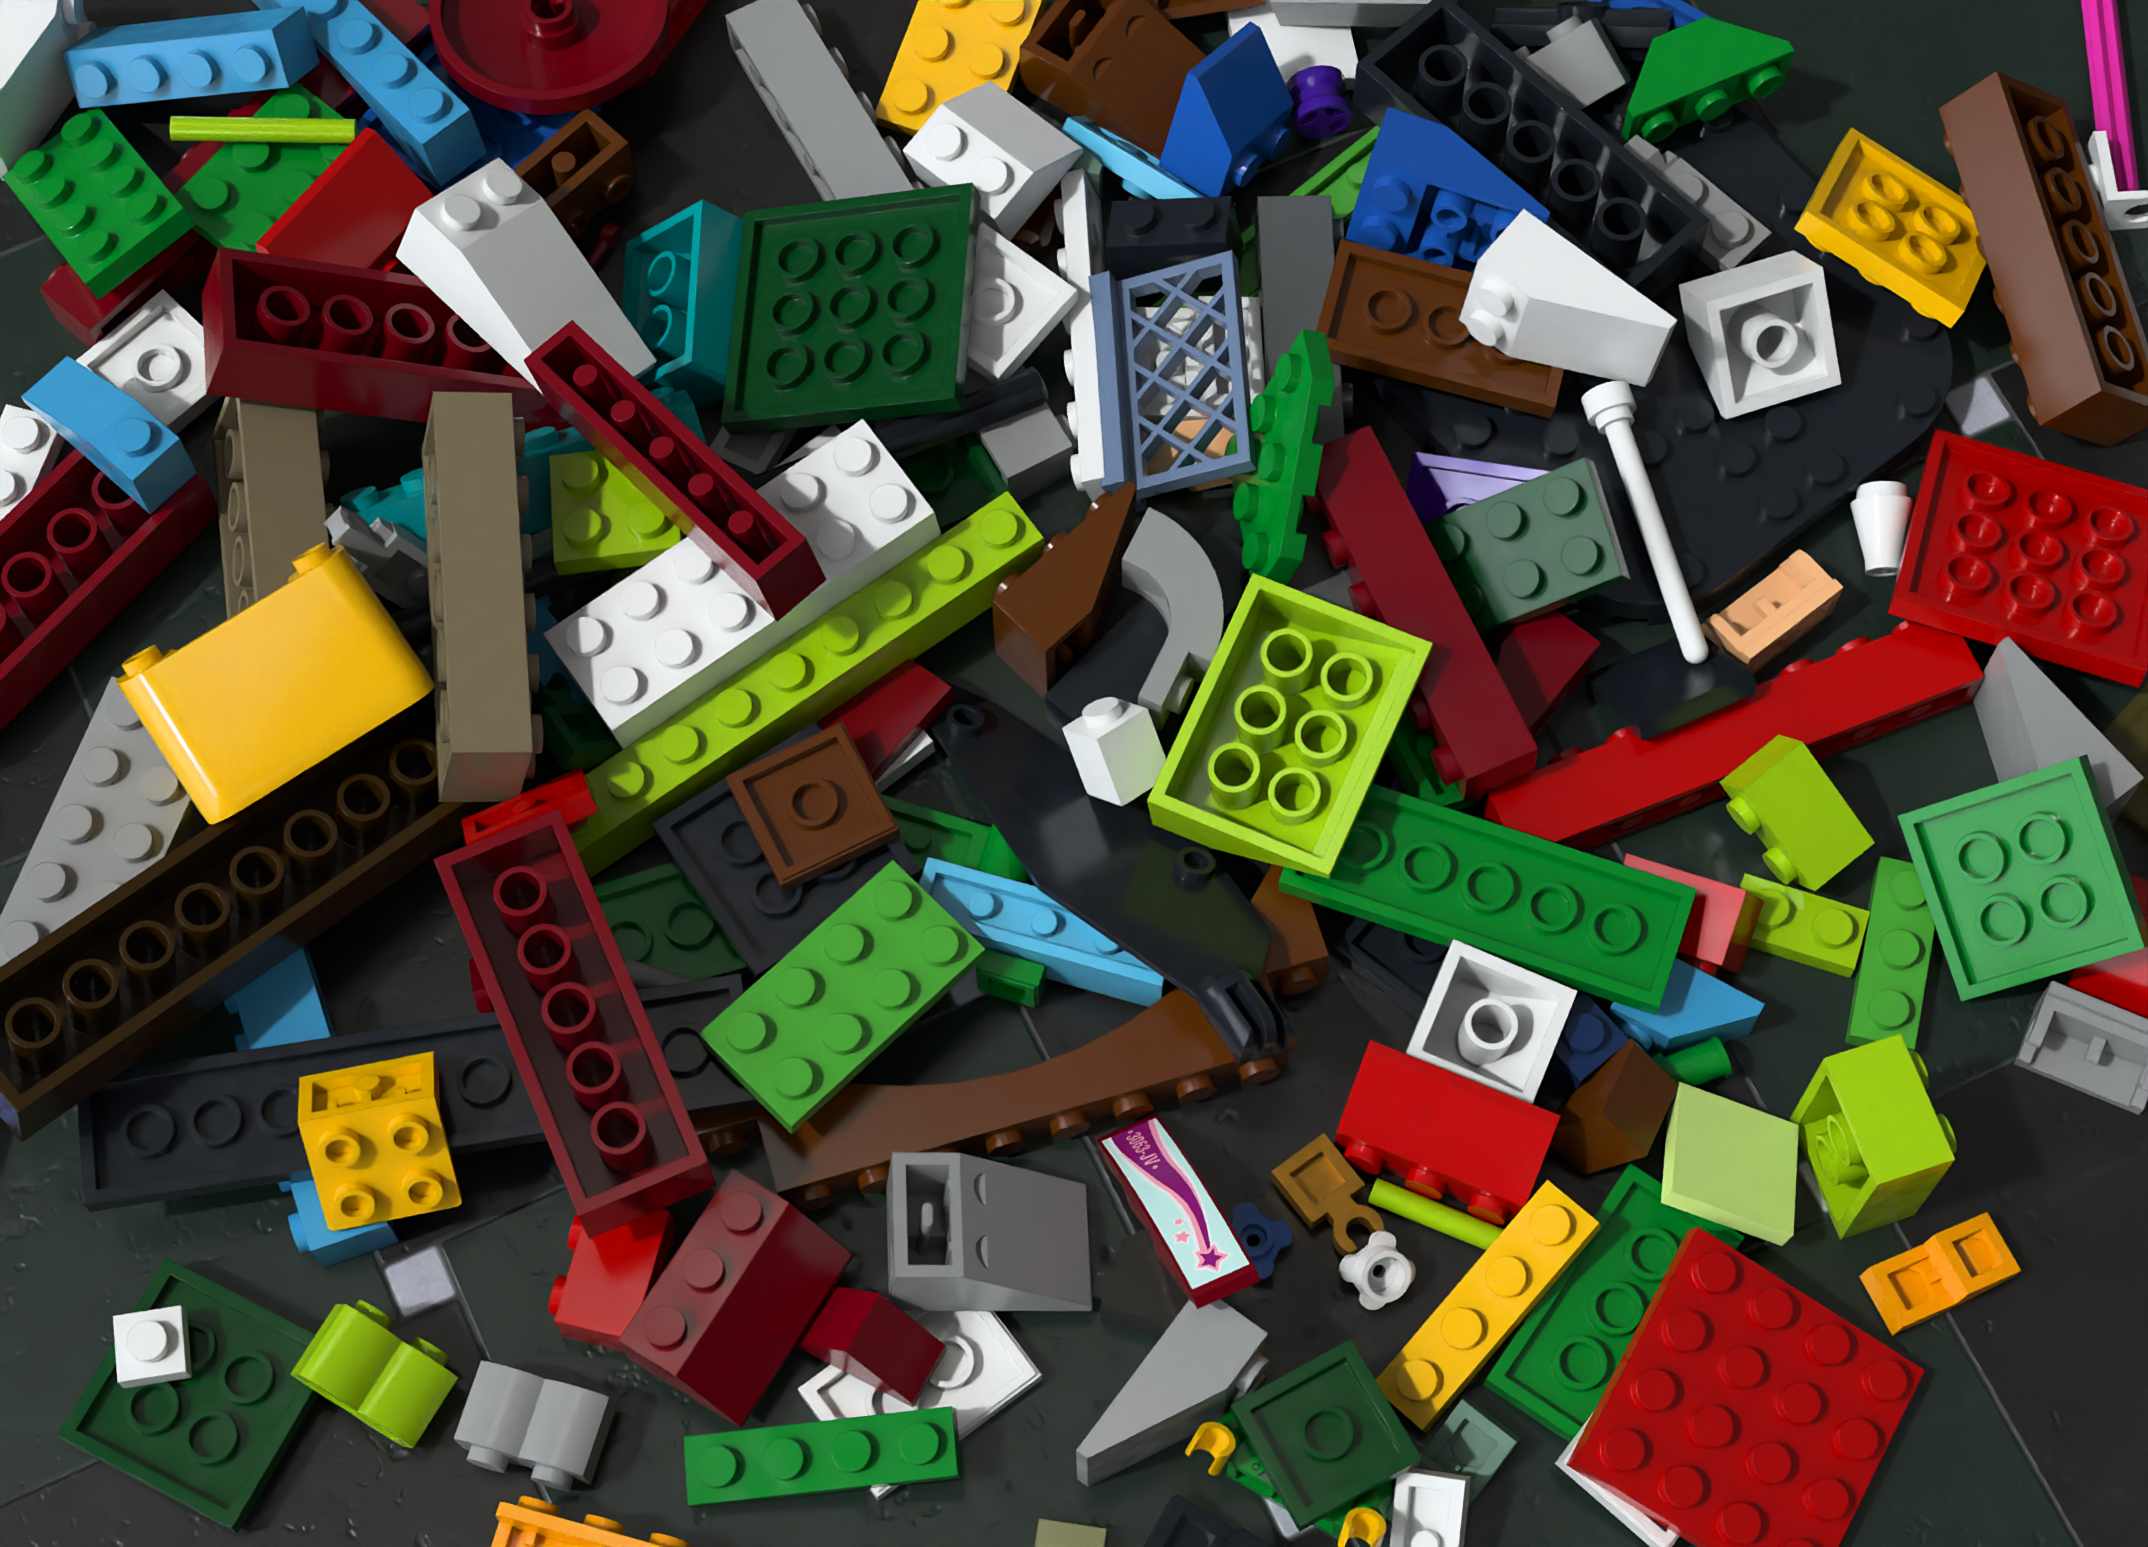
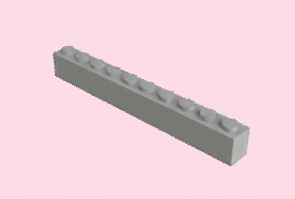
M757 0L725 15L730 47L823 201L924 189L919 181L910 183L902 171L905 168V163L896 142L891 136L881 137L875 127L877 117L871 102L863 91L855 94L847 82L850 79L846 63L836 47L827 49L820 38L823 35L820 22L808 3L800 6L797 0ZM1022 364L1011 377L1029 370L1036 371L1037 373L1038 371L1033 366L1025 369ZM966 366L964 395L993 384L971 367ZM1044 384V387H1045V390H1046V400H1047V399L1049 398V396H1048V392H1047L1046 386H1045V384ZM1046 402L1034 409L973 431L1016 502L1072 475L1070 459L1071 455H1073V449L1078 447V441L1071 432L1067 418L1063 414L1055 417Z

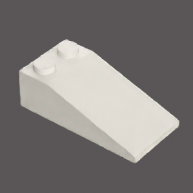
M499 157L415 208L396 257L541 394L542 392L526 366L524 359L571 320L582 328L636 380L654 368L657 360L545 200Z

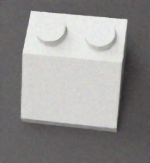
M990 80L942 103L903 149V152L917 177L931 187L973 182L981 195L979 223L983 222L1010 241L1082 155L1083 149Z
M1792 250L1679 284L1688 342L1719 412L1725 419L1841 384L1822 266Z
M1453 939L1405 1054L1533 1104L1578 991Z

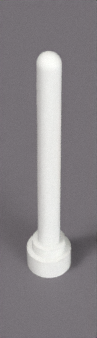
M1611 381L1598 385L1586 392L1581 398L1588 422L1592 426H1597L1600 434L1607 435L1683 656L1692 664L1702 663L1708 656V646L1630 427L1635 421L1633 413L1637 409L1629 383L1626 381Z

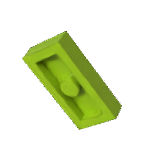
M1744 874L1739 888L1747 890L1764 900L1749 945L1750 948L1844 977H1851L1856 967L1870 911L1750 874Z

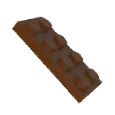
M1340 239L1316 329L1317 332L1326 334L1331 362L1550 419L1556 406L1564 372L1562 368L1509 357L1495 346L1482 344L1470 334L1466 325L1459 321L1474 273Z

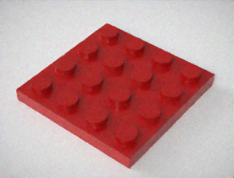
M1935 428L1928 447L1888 614L1995 646L2008 636L2026 655L2139 688L2148 670V490Z
M1695 1227L1687 1231L1566 1465L1696 1547H1839L1925 1370L1705 1230Z

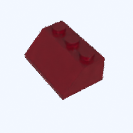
M732 1168L618 1341L629 1360L742 1429L852 1260V1254L792 1204Z

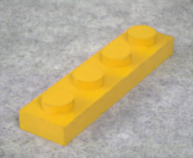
M1546 1180L1376 1379L1386 1399L1423 1432L1427 1433L1602 1228L1600 1223L1550 1181Z

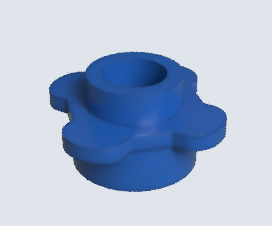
M1240 1203L1233 1209V1222L1231 1226L1257 1269L1260 1280H1265L1274 1272L1273 1263L1280 1249L1286 1248L1291 1244L1293 1237L1292 1229L1285 1221L1279 1220L1274 1222L1260 1214L1257 1205L1254 1203ZM1249 1236H1256L1259 1238L1260 1243L1255 1247H1251L1247 1244V1238Z

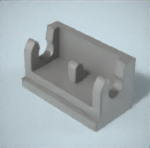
M2051 981L2036 1003L2014 1064L2140 1115L2148 1100V1019Z

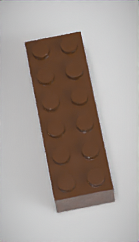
M1996 71L1938 108L1945 128L1943 141L1949 154L1955 159L1962 181L1959 186L1960 195L1966 206L1971 210L1978 231L1976 245L1991 271L1995 284L1993 298L2007 321L2012 337L2010 351L2013 359L2022 369L2029 390L2027 404L2031 414L2040 426L2110 448L2148 427V344L2066 100Z

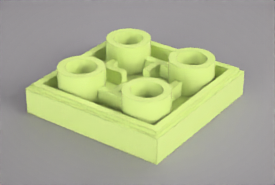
M1679 1082V1086L1668 1108L1661 1203L1783 1246L1794 1235L1799 1125Z

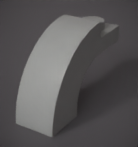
M1148 507L1122 558V587L1132 590L1149 600L1163 616L1169 631L1167 639L1138 695V705L1148 709L1155 729L1161 731L1171 711L1181 714L1191 695L1194 681L1202 683L1222 640L1224 609L1221 587L1216 572L1201 546L1178 523Z

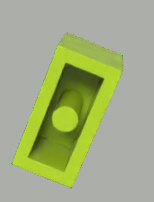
M1778 734L1719 782L1732 799L1726 804L1729 814L1746 833L1751 835L1755 832L1768 849L1762 855L1764 862L1772 873L1786 885L1793 882L1816 891L1875 843L1803 741Z

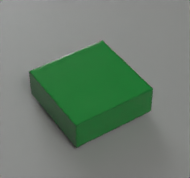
M985 948V958L975 968L979 992L1032 1008L1040 1007L1046 989L1045 965Z

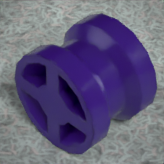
M1327 65L1309 67L1291 76L1286 83L1294 106H1296V110L1293 113V123L1299 135L1306 138L1329 137L1341 132L1352 122L1353 113L1351 105L1347 99L1342 97V94L1345 92L1346 83L1340 69Z

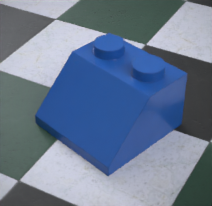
M1250 21L1187 73L1158 165L1208 197L1225 196L1236 186L1240 188L1245 187L1265 160L1275 161L1281 155L1291 136V130L1286 128L1294 103L1259 26Z

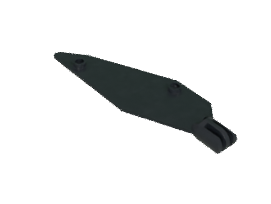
M946 682L952 687L954 699L930 723L929 729L1038 890L1194 998L1202 1014L1239 1065L1246 1064L1249 1061L1255 1062L1267 1059L1273 1054L1278 1056L1292 1051L1298 1044V1033L1260 979L1272 933L1211 848L1153 825L1148 805L1138 798L1133 799L1124 806H1119L1088 795L1071 753L998 704Z

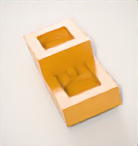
M1988 1212L1934 1234L1918 1247L1869 1267L1859 1277L1893 1336L1982 1294L2021 1272V1269Z

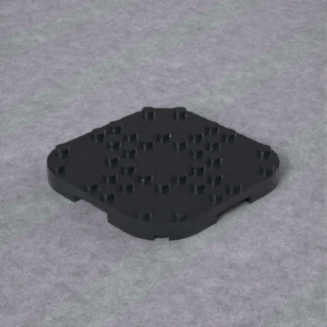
M1635 87L1609 94L1582 110L1622 146L1620 138L1627 108ZM1734 105L1730 106L1722 115L1710 121L1698 119L1677 128L1664 140L1651 143V145L1657 148L1661 155L1668 150L1677 155L1678 159L1681 157L1772 232L1769 243L1746 264L1794 250L1823 267L1841 384L1725 419L1719 412L1688 342L1679 291V284L1716 273L1698 259L1651 300L1676 318L1677 322L1650 382L1645 387L1629 384L1637 406L1636 411L1633 413L1635 421L1630 427L1696 614L1714 606L1764 569L1772 554L1852 494L1856 495L1858 486L1883 480L1909 460L1925 443L1933 430L1947 398L1953 371L1950 339L1943 323L1937 319H1930L1919 314L1910 302L1885 286H1878L1867 281L1859 273L1858 269L1833 253H1826L1815 248L1807 240L1806 236L1794 229L1817 184L1754 120ZM1564 369L1556 406L1550 419L1362 370L1367 384L1377 400L1423 451L1432 447L1441 456L1545 471H1553L1584 457L1593 461L1630 580L1578 600L1577 605H1570L1582 612L1610 622L1614 615L1631 619H1647V626L1672 623L1607 435L1600 434L1597 426L1589 424L1581 402L1582 396L1592 388L1616 380Z

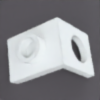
M2093 131L2084 150V156L2109 230L2148 228V212L2139 215L2125 213L2135 206L2148 204V190L2118 192L2106 131Z

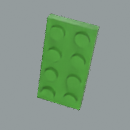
M892 860L698 1034L699 1043L793 1134L985 958V948Z

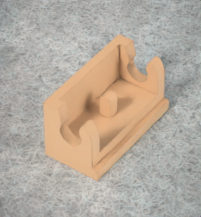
M1798 549L1782 562L1778 569L1719 614L1710 616L1700 626L1707 638L1755 674L1830 616L1844 587L1836 579H1832L1807 553Z

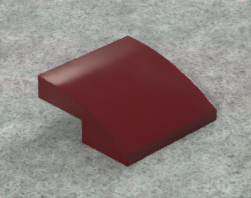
M907 659L821 718L816 724L823 731L843 722L874 782H876L922 731H925L930 723L953 701L954 694L952 687L914 661Z

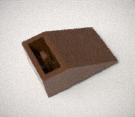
M1056 0L1019 47L1020 86L1072 116H1086L1094 121V124L1160 160L1187 73L1207 56L1146 0Z
M1131 480L1114 494L1111 491H1107L1100 495L1088 508L1085 520L1069 534L1066 531H1061L1052 537L1042 549L1039 560L1023 574L1020 571H1016L1009 575L994 593L992 609L995 652L1044 700L1045 695L1103 635L1122 581V558L1136 533L1137 486Z

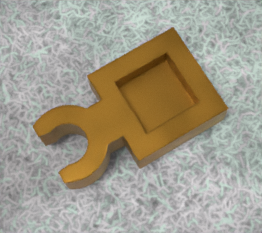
M1325 1133L1271 1171L1270 1179L1310 1230L1327 1219L1333 1227L1332 1241L1334 1247L1343 1257L1348 1254H1356L1357 1250L1354 1242L1347 1236L1346 1230L1349 1226L1353 1224L1364 1225L1368 1228L1370 1234L1384 1230L1383 1221L1374 1209L1365 1205H1357L1353 1199L1364 1191L1365 1184Z

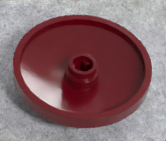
M429 0V22L434 46L442 65L449 75L467 92L484 102L509 111L548 115L575 112L602 104L620 95L638 82L653 66L665 45L670 25L669 0Z

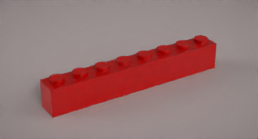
M1905 620L1896 626L1890 635L1871 641L1867 636L1854 639L1840 647L1836 651L1835 656L1814 663L1811 658L1799 660L1784 668L1777 678L1759 685L1755 682L1757 693H1754L1753 696L1649 740L1642 741L1627 727H1624L1610 735L1603 745L1584 751L1582 747H1573L1562 751L1550 759L1548 766L1486 792L1480 814L1483 820L1583 852L1728 796L1719 782L1778 734L1803 741L1813 757L1818 761L1971 702L1984 675L1962 635L1911 620Z

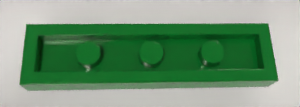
M952 1406L683 1437L688 1506L693 1508L962 1478L957 1410Z

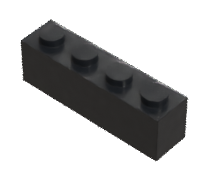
M1214 525L1197 543L1208 556L1221 587L1224 609V636L1250 580L1249 569L1243 566V548ZM1142 597L1045 695V720L1063 736L1065 735L1062 728L1081 717L1082 710L1088 704L1098 699L1115 697L1138 705V695L1169 633L1163 616L1149 600Z

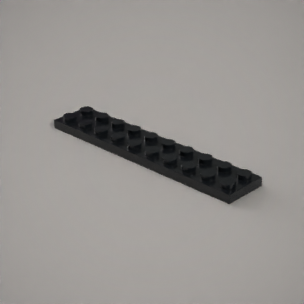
M741 974L636 990L690 1118L760 1107L759 1101L699 1043L698 1034L744 993ZM495 1012L128 1068L77 1104L83 1205L90 1212L312 1178V1171L298 1126L299 1077L434 1051L439 1070L440 1113L451 1155L547 1141V1138Z

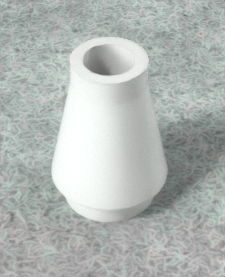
M1876 481L1862 484L1857 487L1856 499L1850 503L1865 560V574L1873 577L1895 576L1898 574L1909 529L1913 499L1907 497V486L1900 482Z

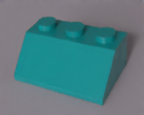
M703 199L626 242L621 310L657 360L654 368L637 379V381L649 392L664 387H672L674 392L685 389L694 406L710 407L724 400L744 219Z

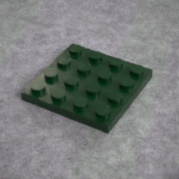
M973 182L745 211L721 424L730 435L858 422L862 419L867 421L963 410L981 195Z

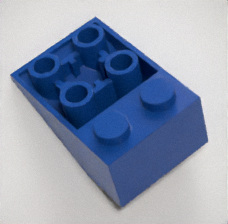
M1388 107L1367 165L1345 239L1474 273L1478 259L1523 209L1544 224L1547 223L1550 211L1449 127Z

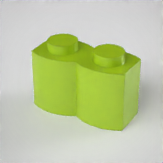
M359 1300L354 1308L347 1304H335L290 1374L402 1447L414 1448L458 1379L456 1375L444 1367L450 1357L431 1343L416 1336L410 1345L403 1342L388 1331L394 1321L388 1315L365 1301Z

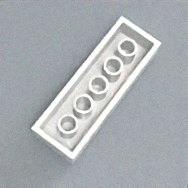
M863 419L756 490L760 496L807 539L827 579L778 622L689 537H686L543 634L566 672L622 749H625L941 536L935 512Z

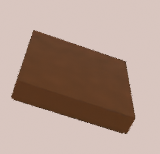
M843 722L725 777L727 785L783 893L901 837L900 829Z

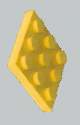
M1852 127L1838 145L1794 228L1806 236L1807 240L1815 248L1826 253H1833L1858 269L1859 273L1867 281L1878 286H1885L1910 302L1919 314L1930 319H1937L1949 328L1953 327L1965 311L1986 264L1976 245L1978 231L1972 212L1966 206L1962 197Z

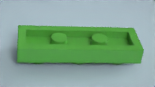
M1880 856L1875 865L1868 906L1870 916L1861 946L1845 1043L1863 1046L1901 1033L1908 1051L1912 1052L1915 1050L1935 924L1914 863Z

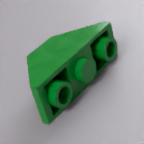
M1707 16L1653 38L1627 108L1620 141L1624 146L1637 134L1650 144L1657 143L1670 136L1677 128L1698 119L1701 121L1715 119L1722 115L1730 106L1751 97L1762 99L1770 96L1785 84L1794 54L1793 47L1787 40Z

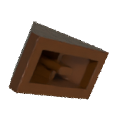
M1630 1038L1553 1112L1561 1117L1550 1145L1582 1175L1646 1157L1679 1084L1639 1044Z

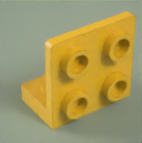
M434 1051L299 1077L298 1126L329 1230L337 1231L461 1205V1190L440 1113L439 1070Z

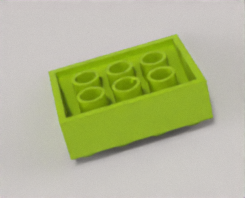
M1253 573L1147 799L1152 824L1212 849L1330 879L1430 656L1433 643Z

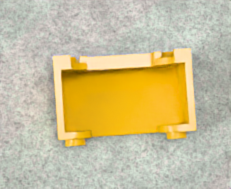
M323 542L302 553L292 561L297 571L288 578L289 583L180 649H170L161 653L156 645H152L133 655L121 665L126 674L116 679V684L208 824L218 823L243 810L408 708L435 687L434 681L349 553L340 544L330 550L327 543Z

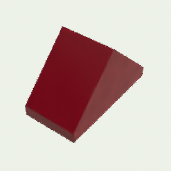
M837 1286L833 1287L796 1345L798 1348L913 1408L947 1351L946 1345L881 1293Z

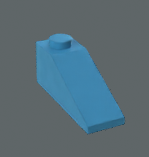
M66 356L21 396L24 403L150 515L197 473L177 435L137 400L69 356Z

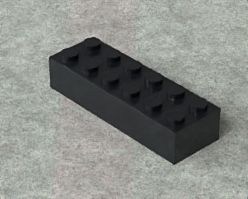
M1432 0L1356 64L1352 104L1378 127L1381 128L1388 107L1449 127L1550 211L1546 223L1548 227L1649 300H1653L1699 259L1710 220L1452 0Z

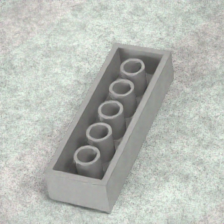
M112 676L1 913L0 967L208 828L209 824L196 808L116 684L115 680L118 679Z

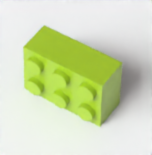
M1901 1033L1824 1058L1790 1117L1792 1123L1799 1125V1143L1840 1240L1914 1216L1955 1161L1953 1153L1956 1152L1957 1145L1952 1127L1943 1114L1936 1115L1926 1093L1929 1089V1078L1925 1065L1917 1052L1908 1051Z

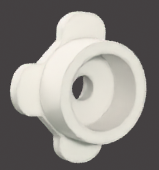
M1385 1230L1372 1233L1368 1245L1357 1254L1346 1255L1339 1266L1340 1276L1347 1282H1353L1360 1292L1359 1302L1369 1310H1378L1385 1303L1400 1298L1406 1292L1416 1274L1414 1263L1405 1258L1395 1248V1236ZM1376 1265H1382L1383 1269L1381 1273L1377 1276H1374V1267Z

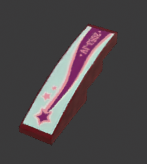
M1157 1114L1096 1139L1105 1164L1123 1186L1131 1210L1149 1232L1158 1258L1197 1309L1260 1282L1257 1269L1222 1209L1186 1153Z

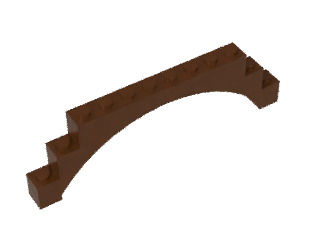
M1271 864L1266 877L1251 899L1250 904L1272 933L1260 979L1274 998V991L1281 990L1283 995H1294L1316 986L1319 982L1318 979L1326 976L1329 954L1312 907L1314 903L1278 891V882L1284 867ZM1176 986L1167 995L1124 1025L1078 1049L1021 1070L955 1083L912 1086L848 1083L793 1134L760 1102V1107L694 1117L690 1118L704 1153L711 1152V1155L714 1157H725L739 1153L750 1146L749 1141L762 1138L778 1196L792 1204L800 1212H811L832 1204L835 1201V1195L859 1188L863 1194L885 1191L892 1152L963 1153L971 1156L988 1152L990 1157L1007 1156L1027 1146L1026 1141L1048 1134H1052L1054 1139L1070 1138L1087 1131L1091 1126L1090 1122L1114 1115L1118 1121L1136 1119L1150 1113L1154 1109L1153 1104L1177 1097L1182 1103L1199 1101L1214 1094L1217 1091L1216 1086L1239 1079L1245 1085L1267 1081L1280 1073L1279 1068L1288 1065L1289 1052L1278 1056L1273 1054L1267 1059L1255 1062L1249 1061L1246 1064L1239 1065L1202 1014L1197 1001Z

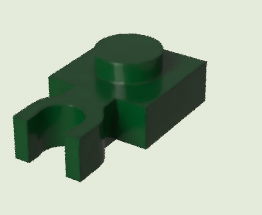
M554 673L546 687L539 679L538 692L532 693V711L541 714L543 742L549 749L551 756L559 763L563 770H573L582 767V769L597 768L623 750L591 704H576L571 697V687L562 673Z

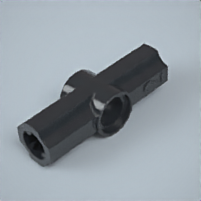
M1572 1L1557 3V7L1497 6L1493 11L1490 33L1512 52L1526 45L1532 55L1551 43L1546 32L1578 14L1584 24L1597 17L1621 61H1645L1652 39L1676 29L1674 8H1610V3Z

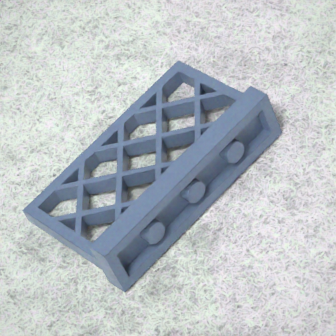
M1226 251L1121 281H1116L1110 271L1088 276L1095 332L1105 477L1100 479L1101 488L1105 492L1111 491L1114 494L1131 480L1137 486L1136 512L1147 510V497L1257 470L1254 432L1250 429L1249 419L1251 399L1238 259L1233 251ZM1222 274L1223 286L1208 305L1190 296L1203 279ZM1159 291L1169 296L1150 321L1137 314V297ZM1184 305L1200 315L1181 339L1165 331L1164 328L1181 306ZM1215 323L1227 330V338L1214 355L1210 357L1194 347L1212 324ZM1157 338L1173 349L1152 373L1141 366L1140 358ZM1188 356L1204 367L1187 389L1182 391L1167 381ZM1229 361H1230V368H1228V367L1226 366V364H1227ZM1220 375L1232 383V391L1217 410H1214L1199 401V398L1215 378ZM1142 379H1143L1144 381H1146V383H1145L1143 386H1142ZM1161 390L1177 401L1160 423L1155 425L1145 419L1144 410ZM1193 409L1209 420L1188 445L1173 436L1172 432L1188 412ZM1233 414L1235 417V422L1230 419ZM1222 428L1235 434L1238 453L1211 459L1203 454ZM1146 432H1148V433L1150 434L1147 439H1146ZM1164 443L1182 453L1168 471L1149 475L1148 463Z

